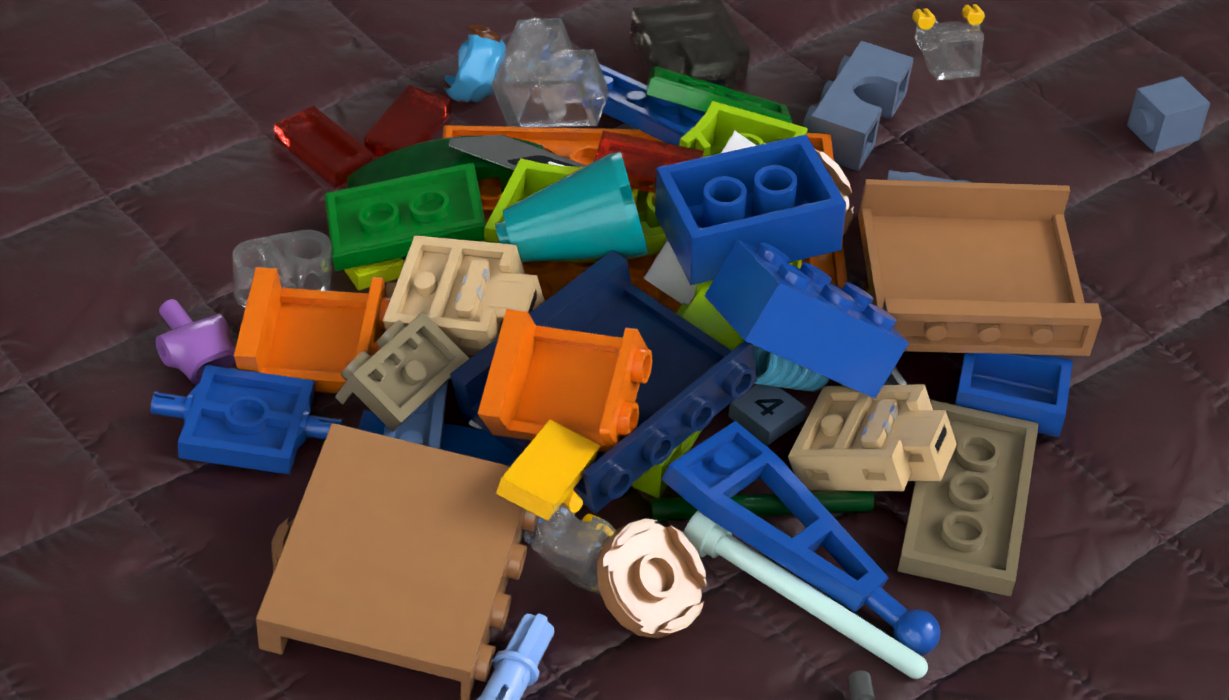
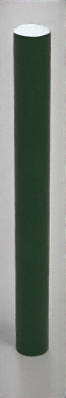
M838 490L811 492L829 513L870 512L874 508L872 491ZM775 493L734 495L731 497L732 500L758 517L794 515ZM684 498L649 500V517L652 520H690L698 511Z

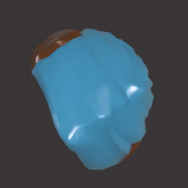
M470 25L466 28L474 33L468 34L469 39L459 48V70L457 75L445 76V85L448 88H444V90L456 103H479L485 97L497 94L500 89L504 88L508 80L510 59L505 43L496 32L482 25Z

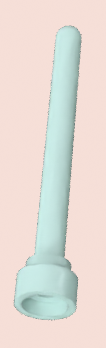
M697 511L688 522L683 534L697 549L700 557L708 554L712 558H716L720 555L907 676L919 679L927 673L928 664L922 656L733 537L732 533L705 517L701 512Z

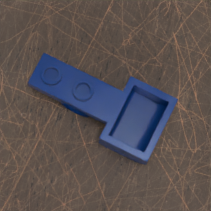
M964 353L953 405L1039 423L1037 434L1059 438L1066 416L1073 360L1050 355Z

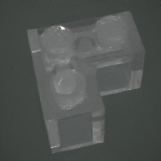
M562 18L517 20L491 84L508 127L597 126L609 95V89L594 49L573 50Z

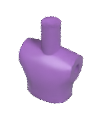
M170 299L161 305L159 313L172 329L157 336L155 340L158 354L166 366L178 368L194 385L200 383L206 365L237 369L234 359L236 346L232 341L228 323L221 314L212 315L193 322L177 300Z

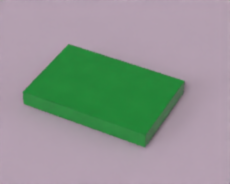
M657 66L651 68L647 81L646 95L706 112L711 102L715 101L785 122H792L788 108L784 104Z
M474 163L324 194L331 254L336 271L406 257L414 236L468 241L484 240L486 220Z

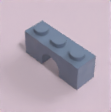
M864 41L859 43L851 57L847 55L843 57L835 81L828 80L826 82L818 107L810 106L803 123V127L808 128L807 133L831 134L833 158L838 165L859 172L875 146L880 116L891 120L906 96L913 57Z

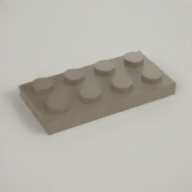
M931 400L933 410H946L957 445L941 481H915L897 571L1011 597L1016 582L1039 423Z

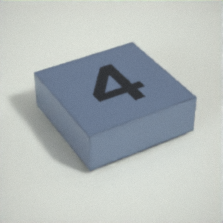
M757 384L743 397L735 399L730 403L728 416L763 443L769 445L804 421L806 406L780 387Z

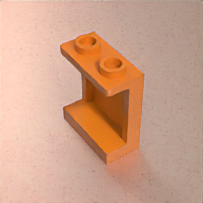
M256 267L234 352L237 368L239 370L314 380L315 392L338 393L346 383V380L340 375L346 366L364 350L372 357L381 349L376 342L385 333L386 328L383 319L391 300L387 296L384 278L372 277L369 294L282 288L277 268Z
M506 309L477 414L493 435L530 441L535 438L550 419L601 445L599 452L607 453L637 428L639 406L636 403L640 383H647L650 377L652 352L647 348L638 329L625 328L623 338L536 326L528 312Z

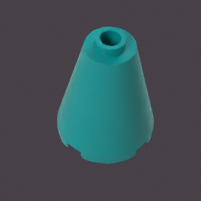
M621 151L608 154L504 209V221L495 223L500 244L516 245L521 262L601 259L612 250L624 258H634L648 254Z

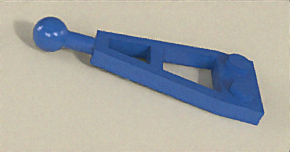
M734 421L669 464L662 480L705 517L850 610L856 612L862 606H868L893 627L895 640L920 656L930 653L938 645L941 632L936 618L931 613L922 609L908 610L883 589V586L889 577L787 465L738 422ZM758 478H761L806 528L791 538L732 500L731 497ZM823 546L847 573L823 559L814 551Z

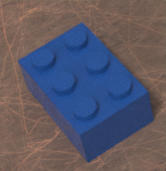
M807 135L656 168L655 215L690 285L714 280L737 240L756 249L760 242L767 243L789 257L788 262L842 249L846 202Z
M737 240L704 295L707 300L745 341L875 399L909 344L893 327L897 320L888 312L871 304L874 298L861 288L845 282L841 289L830 283L832 278L828 274L809 263L804 262L800 269L788 264L789 257L767 243L760 242L756 249Z

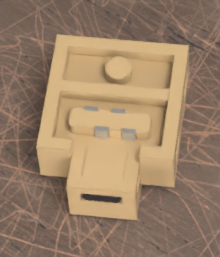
M414 236L383 323L386 330L398 320L407 326L420 313L424 312L466 355L474 356L499 337L506 309L530 313L544 303L545 300L538 277L536 275L524 274L525 271L516 245Z
M925 384L883 385L875 399L848 386H823L788 458L794 474L809 491H904L908 481H941L957 444L946 410H933Z

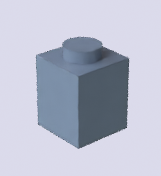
M1183 76L1137 89L1127 126L1154 153L1194 142L1200 139L1210 102Z

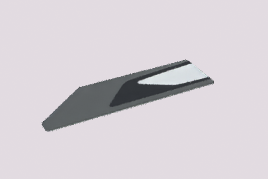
M505 135L451 138L449 142L450 147L515 170L520 158L558 166H586Z

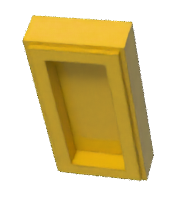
M549 419L502 476L496 494L549 521L583 477L582 472L594 463L601 445Z

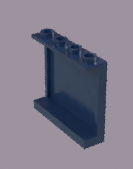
M613 250L529 313L536 326L623 338L625 328L638 329L647 348L652 352L650 377L647 383H640L636 403L639 406L637 428L607 453L598 451L594 463L582 472L583 477L573 488L581 497L583 505L595 514L613 499L623 496L633 482L654 465L663 463L678 445L694 432L704 429L717 413L734 399L743 397L757 381L753 344L744 341L731 351L631 284L627 259ZM496 338L453 371L450 376L459 411L520 456L530 444V440L493 435L477 414L498 338Z

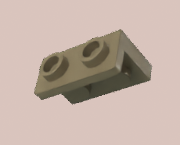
M422 312L407 326L400 320L396 321L377 340L376 344L381 349L372 357L365 350L355 357L340 374L346 380V383L336 394L335 398L343 405L353 395H356L394 432L451 379L450 374L470 358Z

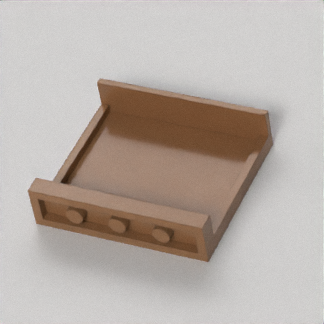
M866 179L858 220L870 295L874 298L871 304L888 312L897 320L893 327L909 342L905 351L1090 356L1102 317L1098 303H1085L1064 218L1070 187L1065 185Z
M332 423L256 616L259 649L282 655L288 638L461 681V700H470L476 680L487 682L491 671L495 646L488 645L492 630L502 631L506 624L511 604V595L504 594L508 580L518 581L523 570L527 546L521 545L520 542L524 530L534 532L539 516L496 494L502 476L511 466Z

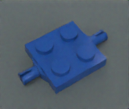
M212 365L205 366L200 383L187 397L155 391L151 401L152 415L182 418L184 421V426L177 442L178 458L289 475L298 448L305 442L307 437L325 440L332 423L339 425L344 423L341 418L335 419L311 415V407L315 397L314 380Z

